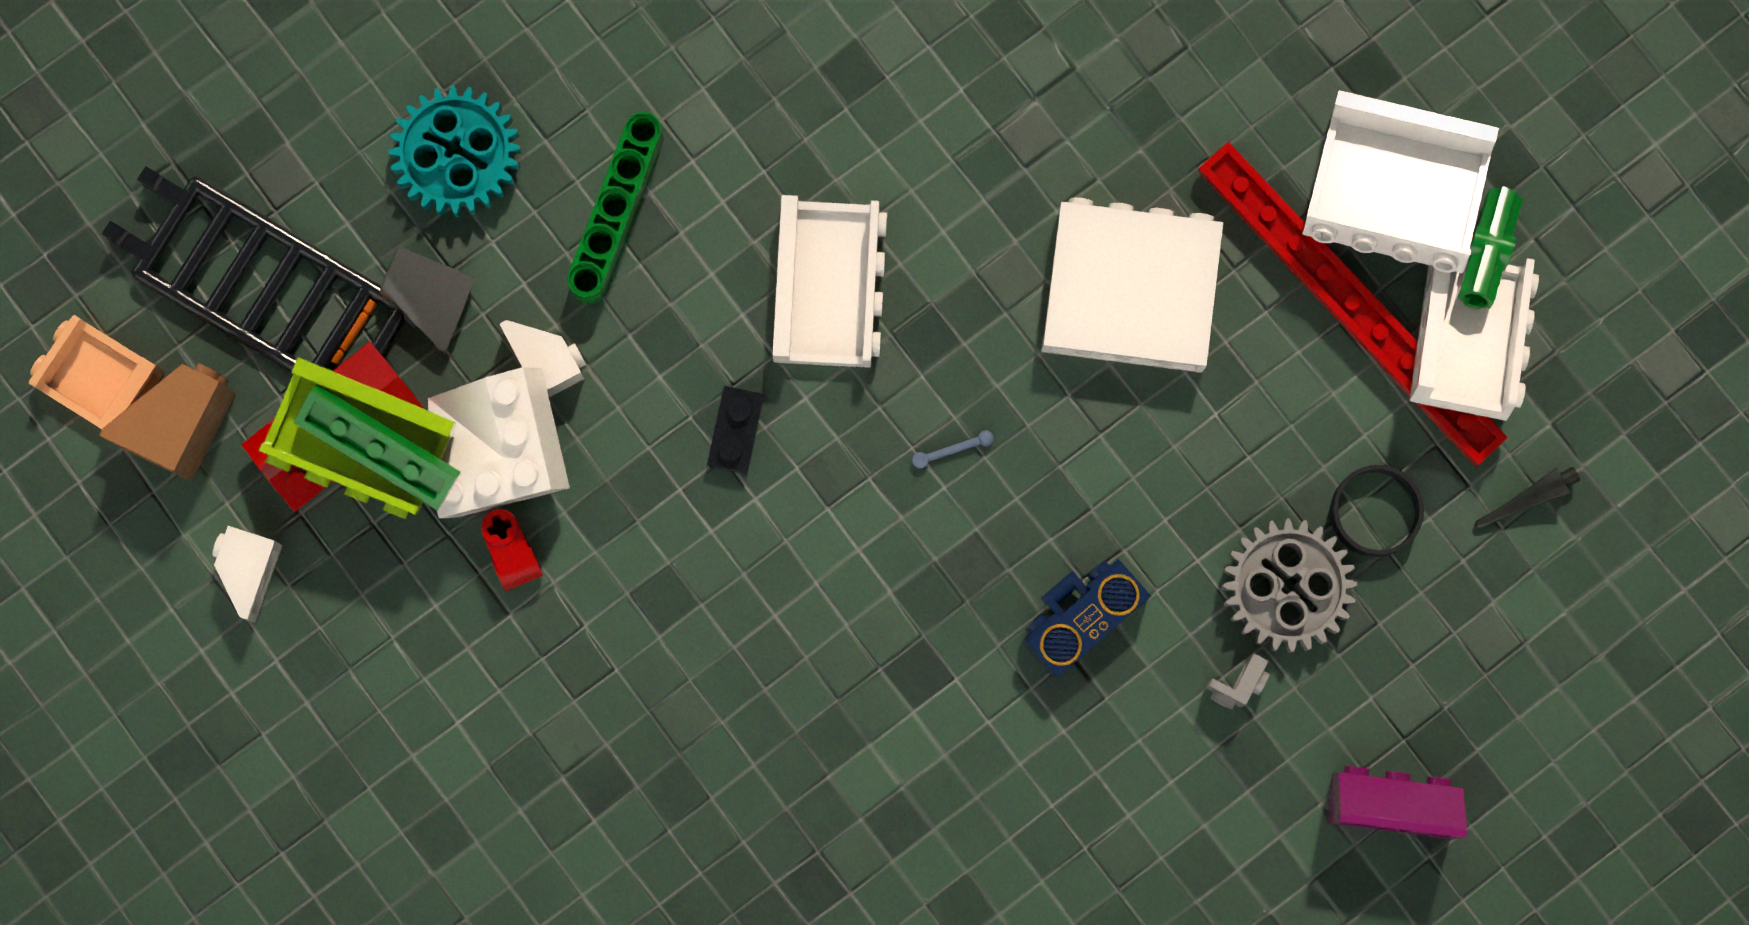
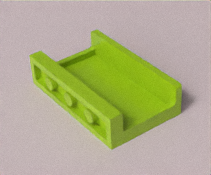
M297 357L291 372L293 373L292 379L267 438L259 451L268 454L265 462L288 472L291 465L307 470L305 479L327 488L331 480L346 486L344 495L364 503L368 502L370 496L386 502L383 511L406 519L409 512L418 515L423 501L293 422L311 389L316 384L440 460L443 457L456 422Z

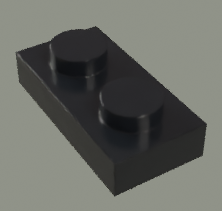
M724 386L707 467L748 475L765 397L764 394Z

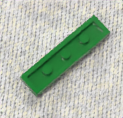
M317 384L311 389L293 422L436 510L442 506L461 473Z

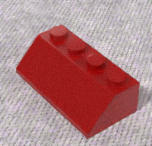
M370 341L333 370L335 373L424 408L418 398ZM274 417L241 445L269 483L291 509L296 512L326 487L305 479L304 477L307 473L305 469L291 465L288 472L265 462L268 454L259 451L267 438L275 419Z

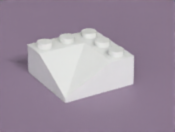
M518 368L485 377L428 398V411L456 422L441 460L461 472L444 503L437 510L439 519L461 517L570 488L542 368Z

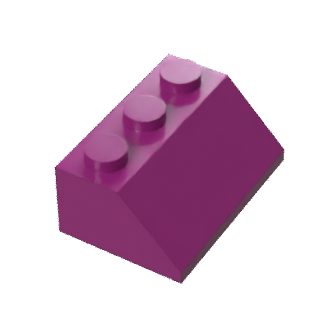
M1344 766V773L1337 772L1332 774L1327 823L1444 839H1461L1467 836L1463 788L1451 787L1452 779L1427 777L1426 784L1410 782L1411 774L1386 771L1385 778L1369 776V768Z

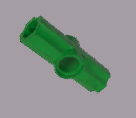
M1506 187L1490 188L1484 199L1478 225L1476 224L1470 244L1471 252L1457 296L1458 299L1464 302L1465 306L1477 310L1481 308L1490 309L1497 296L1502 272L1508 266L1516 242V237L1513 236L1523 198L1519 197L1515 190Z

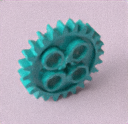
M451 85L447 97H443L440 90L434 88V100L430 102L422 94L419 95L422 107L417 110L413 106L407 105L406 109L411 118L409 120L396 119L403 132L390 134L392 141L398 144L399 147L388 150V154L391 158L400 160L391 166V170L394 174H404L397 181L401 189L411 187L407 196L412 202L423 196L421 207L425 211L436 203V211L439 216H443L447 207H451L455 217L459 218L464 206L468 207L472 215H476V203L480 201L487 208H491L489 196L492 193L500 198L504 197V193L500 188L501 183L514 184L513 178L507 173L508 170H520L519 163L511 158V156L521 154L522 149L520 145L510 143L520 137L517 129H506L513 122L510 114L498 117L503 109L501 103L498 101L488 107V94L484 92L475 100L471 87H467L463 96H459L455 86ZM446 117L457 119V125L452 131L447 133L438 131L437 127L442 119ZM430 134L452 149H457L460 145L467 157L486 163L487 168L480 169L459 154H454L450 157L443 146L423 139L424 135ZM487 135L493 138L489 149L485 151L473 149V143L478 137ZM434 152L438 155L437 161L433 166L429 168L418 166V161L422 154ZM468 170L473 173L472 181L468 185L456 186L453 184L454 177L458 172Z

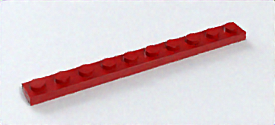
M1228 141L1201 165L1197 172L1410 397L1418 342L1325 243L1318 242L1310 236L1302 235L1305 222ZM1415 403L1475 467L1508 438L1489 417Z

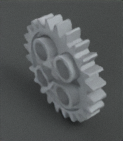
M1290 518L1284 520L1282 530H1278L1273 520L1267 523L1266 535L1259 528L1255 527L1251 531L1255 542L1253 543L1242 537L1238 542L1244 553L1232 551L1229 554V557L1237 563L1236 567L1228 566L1223 569V573L1233 577L1231 582L1221 586L1222 590L1233 592V597L1224 602V606H1236L1238 609L1230 620L1235 622L1244 619L1246 624L1241 634L1245 635L1255 630L1257 632L1255 638L1256 645L1261 644L1266 638L1271 639V651H1276L1281 642H1285L1287 652L1292 653L1295 651L1297 641L1300 642L1305 651L1310 650L1312 646L1311 637H1314L1320 644L1327 642L1324 629L1334 634L1338 633L1340 628L1334 621L1335 618L1340 620L1349 619L1350 615L1342 609V606L1352 605L1356 601V599L1346 594V590L1356 587L1357 582L1346 580L1345 574L1352 571L1355 567L1354 565H1342L1340 562L1348 551L1345 549L1334 552L1332 547L1337 538L1334 536L1324 542L1321 539L1323 527L1321 526L1312 534L1308 533V523L1306 520L1300 523L1297 530H1293ZM1281 547H1291L1296 551L1298 562L1295 567H1286L1279 561L1278 552ZM1262 560H1268L1274 570L1284 580L1293 577L1297 581L1293 588L1304 599L1316 606V612H1311L1295 592L1283 593L1281 588L1284 586V582L1273 572L1266 569L1261 563ZM1311 575H1320L1327 581L1328 590L1324 596H1317L1310 591L1308 581ZM1253 576H1263L1267 579L1270 585V591L1267 596L1260 597L1251 591L1250 580ZM1284 604H1291L1298 609L1300 619L1297 625H1287L1282 621L1280 609Z

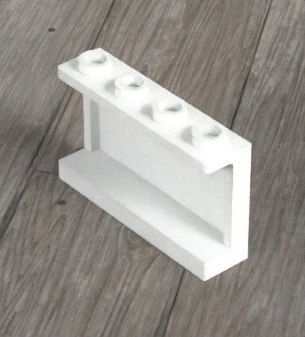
M782 195L773 339L774 363L871 368V356H880L881 332H873V316L882 317L883 292H875L876 276L884 277L885 252H877L878 237H886L887 213L879 212V201L871 200V205L798 201V196Z
M1526 258L1520 267L1508 265L1506 270L1502 272L1497 296L1490 309L1481 308L1478 310L1465 306L1464 302L1457 298L1464 272H1441L1428 265L1410 402L1507 421L1515 407H1521L1525 395V384L1519 383L1521 371L1526 370L1530 356V347L1524 346L1525 334H1530L1534 322V311L1529 310L1530 298L1535 297L1539 283V275L1533 274L1534 259Z

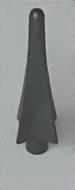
M1573 466L1561 473L1555 468L1506 504L1478 519L1475 522V527L1482 529L1519 511L1565 496L1570 493L1567 487L1579 482L1580 477Z

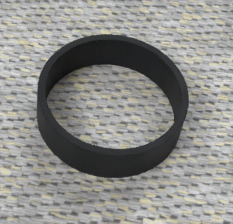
M1370 465L1351 473L1335 490L1330 505L1331 523L1338 538L1352 551L1369 557L1391 555L1407 546L1418 534L1424 517L1423 499L1416 484L1402 471L1386 465ZM1365 473H1383L1397 479L1409 491L1415 507V520L1410 534L1400 545L1386 550L1369 549L1353 541L1343 529L1338 513L1339 499L1344 487L1356 476Z

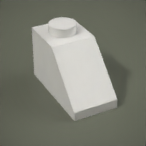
M508 320L500 323L521 366L542 368L548 397L584 379L579 368L585 366L586 363L575 343L567 347L562 336Z
M228 526L225 534L220 533L215 542L213 557H216L214 566L239 617L256 623L283 545L274 540Z

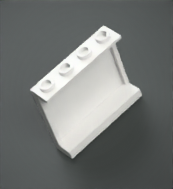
M1338 91L1302 235L1310 236L1321 243L1335 242L1352 246L1353 249L1362 253L1377 252L1389 255L1397 261L1404 263L1418 262L1431 265L1441 272L1450 273L1455 271L1463 273L1471 252L1470 244L1498 128Z
M1070 198L1069 202H1061L1058 212L1059 220L1041 352L1202 373L1207 366L1223 222L1214 221L1212 215L1203 213H1192L1189 218L1173 216L1174 212L1172 210L1164 208H1151L1149 213L1133 211V206L1125 203H1110L1109 208L1093 206V201L1085 198Z

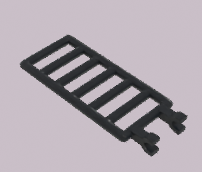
M145 166L137 180L145 188L174 204L149 243L144 242L112 221L108 223L102 232V235L108 241L139 258L132 269L134 279L290 373L297 357L289 352L336 278L357 289V292L312 361L313 364L328 368L336 352L340 349L341 344L371 298L392 310L372 342L382 356L405 321L402 311L396 306H391L379 293L380 284L199 176L192 177L185 188L182 189ZM200 195L219 206V209L173 281L170 282L151 269ZM235 216L254 227V229L205 303L187 292L186 289L232 217ZM269 236L289 249L240 324L220 311ZM304 257L323 270L276 344H273L255 333L301 258Z

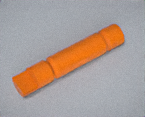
M369 299L363 312H361L331 362L339 365L345 356L344 353L349 350L368 321L369 315L377 307L378 304Z

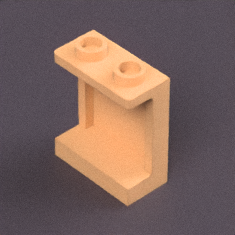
M73 315L69 321H64L57 328L53 337L55 343L47 355H41L32 366L30 371L32 377L29 380V384L100 429H103V427L157 385L165 372L76 315Z

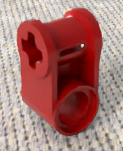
M503 509L492 510L486 514L482 520L481 531L492 556V564L504 591H509L543 576L532 547L527 542L521 526L514 515ZM498 519H501L505 524L511 523L512 527L506 530L508 537L505 539H501L497 534L491 535L490 531L496 528L494 522Z

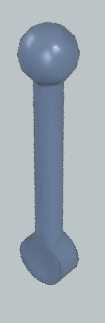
M985 430L980 432L976 438L928 454L917 452L912 458V463L914 467L923 469L930 461L980 444L982 446H989L993 443L994 436L990 431Z

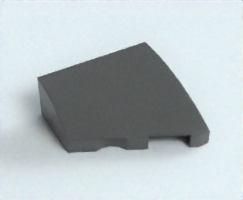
M399 246L391 258L379 293L391 306H396L402 311L404 319L413 329L418 327L435 344L432 349L436 353L444 355L475 277Z

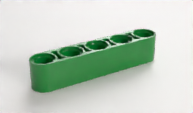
M636 112L625 123L568 272L567 282L570 291L575 299L582 304H596L605 296L662 148L664 137L660 121L650 112ZM648 126L655 130V134L649 141L641 142L634 138L635 131L640 127ZM628 163H635L641 167V170L635 178L625 179L619 175L621 168ZM621 200L627 205L623 214L614 217L605 213L606 207L611 201ZM605 237L612 241V247L604 254H596L591 251L592 243L598 238ZM589 274L598 278V283L592 291L583 292L577 289V282L582 276Z

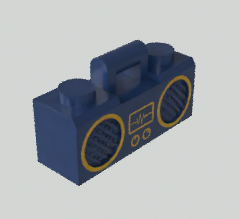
M1119 559L1111 566L1106 560L1100 563L1087 575L1091 580L1087 587L1071 571L1041 597V600L1054 615L1048 619L1042 614L1025 628V631L1030 636L1023 641V644L1055 680L1151 597ZM1076 590L1082 597L1068 610L1064 611L1058 604Z

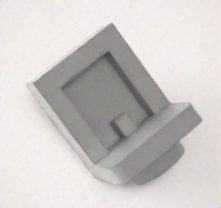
M1254 653L1250 655L1233 688L1215 679L1209 680L1205 689L1213 693L1210 699L1230 710L1235 705L1239 707L1245 706L1252 693L1259 696L1270 675L1264 671L1268 660Z

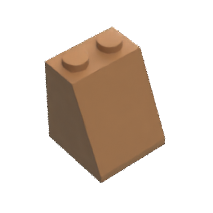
M197 363L195 369L181 364L103 427L99 436L136 456L192 482L236 394L226 387L228 380L221 377L218 372Z

